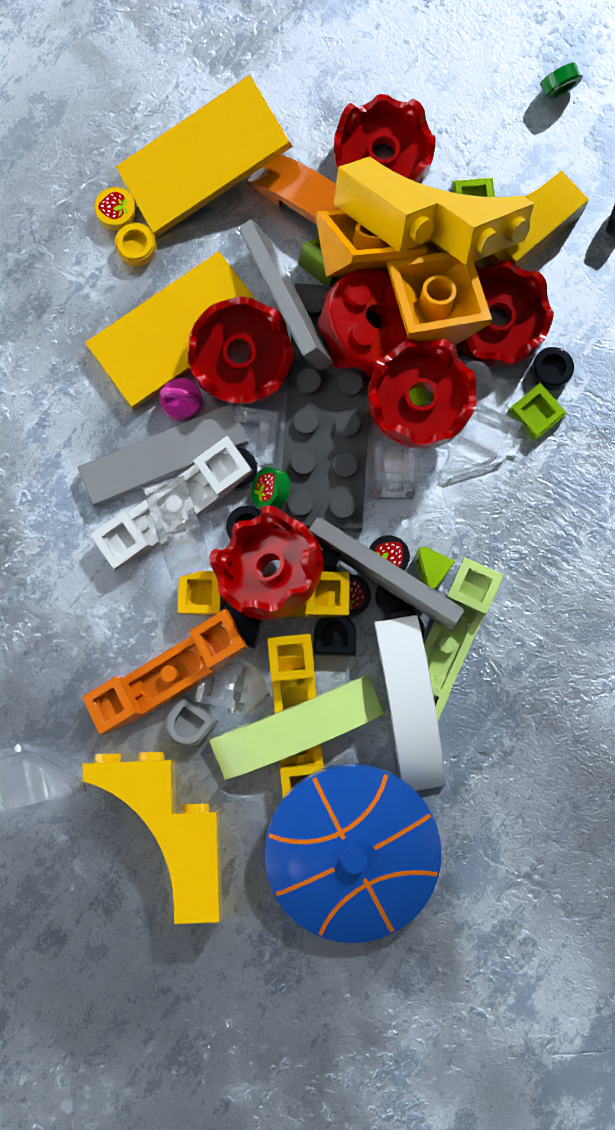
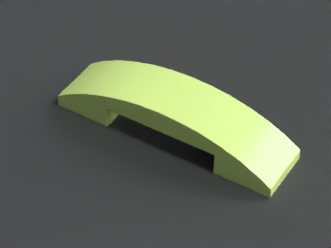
M464 557L446 595V598L462 607L464 613L453 632L434 621L424 642L437 720L440 718L450 696L451 688L504 577V574Z
M366 674L328 690L329 692L209 739L224 779L227 780L280 761L384 715L369 675Z

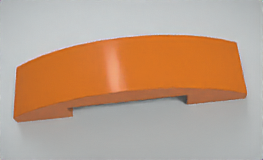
M282 154L254 172L247 180V185L276 205L280 206L282 202L315 225H317V211L340 210L334 205L336 189L334 182L306 165Z
M224 609L189 631L190 637L125 677L117 675L82 696L99 735H105L170 703L213 676L248 647L229 611Z

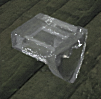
M235 407L233 420L260 426L255 459L256 464L261 468H275L281 425L280 412Z
M238 661L237 665L228 664L199 684L195 702L228 708V712L232 714H244L264 704L270 697V691L263 676L252 664Z

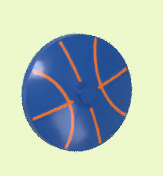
M366 764L334 765L318 770L303 778L285 794L278 804L266 834V874L278 903L287 915L305 930L324 939L336 942L363 943L374 941L391 935L406 926L427 904L437 884L441 868L440 835L433 815L424 800L415 789L397 775L382 768Z

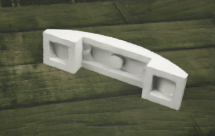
M228 436L194 459L195 464L137 507L130 512H121L90 535L114 570L135 560L184 528L221 500L253 471Z
M412 615L374 622L390 707L400 778L416 791L446 786L438 720L418 616Z

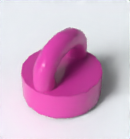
M176 378L169 381L160 391V403L164 413L170 419L186 422L193 419L200 412L202 396L198 386L192 381L185 378Z

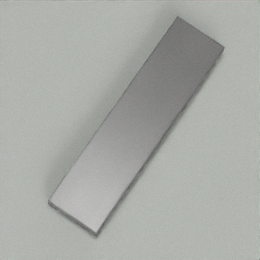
M250 219L239 227V232L302 356L317 369L323 370L332 364L333 360L269 237Z
M231 403L77 468L93 506L98 507L189 469L195 464L194 459L226 436L238 448L247 445L248 440Z
M321 517L316 518L309 530L314 534L323 550L340 553V560L453 632L464 613L462 607Z

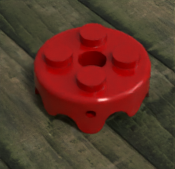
M378 94L370 102L362 106H357L354 102H350L341 114L334 135L333 157L335 167L338 171L340 166L370 156L391 171L422 184L429 174L433 163L436 138L427 124L422 104L415 99L402 102L393 99L387 94ZM386 144L395 153L388 159H380L373 154L372 150L377 145Z
M507 260L499 261L485 268H478L475 265L489 311L492 309H502L508 314L510 321L505 326H495L491 323L456 346L467 358L480 365L504 368L520 364L532 357L541 347L552 325L554 311L551 309L548 300L546 279L538 271L530 272L523 270Z
M369 268L348 273L332 286L321 299L324 301L317 327L328 343V353L333 360L332 365L336 368H359L365 371L368 377H371L375 364L380 357L386 356L401 342L409 340L390 275L387 272ZM366 311H373L379 315L382 321L381 329L374 328L367 321Z
M235 297L214 303L208 307L194 323L188 336L186 348L187 363L198 385L210 396L222 402L232 404L256 402L276 392L284 383L294 355L286 322L282 314L275 308L249 297ZM241 340L248 345L250 356L245 363H234L228 357L227 348L231 341Z
M437 339L435 341L405 340L386 356L380 357L375 364L368 386L367 401L370 414L382 433L399 445L413 449L439 447L450 442L462 432L476 409L475 373L472 369L465 366L457 354L455 345L446 339ZM416 387L425 388L432 395V403L424 407L417 406L411 401L409 392Z
M274 506L262 507L261 515L255 519L235 523L232 527V537L228 546L223 550H212L209 557L210 566L218 582L219 594L239 613L249 618L263 621L285 617L301 608L313 595L319 585L323 572V555L320 544L314 534L302 521L300 522L288 516ZM280 560L278 571L270 577H263L266 565L271 561Z

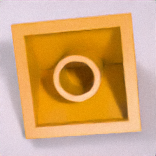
M342 210L317 211L316 223L326 277L345 276L353 271L369 268L386 272L388 271L387 262L390 260L427 255L428 248L424 243L403 252H398Z
M447 251L387 262V269L409 339L417 341L446 339L457 345L491 324L492 317L474 262L465 265Z

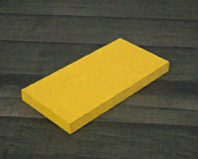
M249 74L115 167L152 232L156 236H160L292 148L293 145Z
M218 251L87 340L85 344L134 411L159 394L169 381L182 378L191 372L187 363L186 348L188 336L196 320L208 307L214 303L235 297L256 299L221 252Z

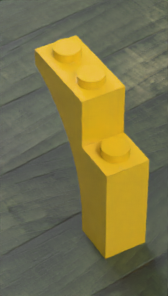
M370 156L338 167L334 205L398 252H403L431 240L465 265L524 241L530 229V218L534 206L533 202L522 195L512 197H479L432 188L391 171Z
M562 170L540 188L524 196L534 203L529 232L524 241L486 256L492 265L499 261L507 260L521 268L582 216L589 198ZM431 240L424 243L428 248L427 254L446 252Z
M164 752L138 753V761L121 762L120 753L95 754V763H82L83 782L98 786L124 801L141 817L156 838L170 873L173 888L174 924L220 922L222 919L220 811L209 812V803L183 804V813H176V766L174 760H165Z

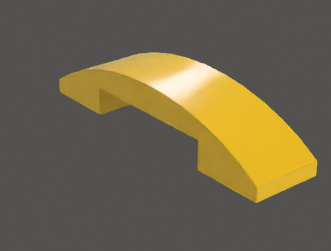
M179 571L178 614L214 616L228 603L218 592V582L213 571ZM322 572L319 585L310 599L301 608L282 618L349 616L350 572ZM263 574V577H270L274 574Z
M311 633L268 637L275 713L316 697ZM321 744L280 760L283 797L303 778L324 768Z

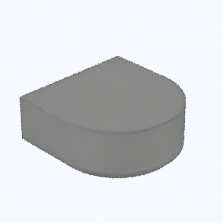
M182 695L167 716L166 731L174 743L185 747H192L200 744L207 737L218 720Z

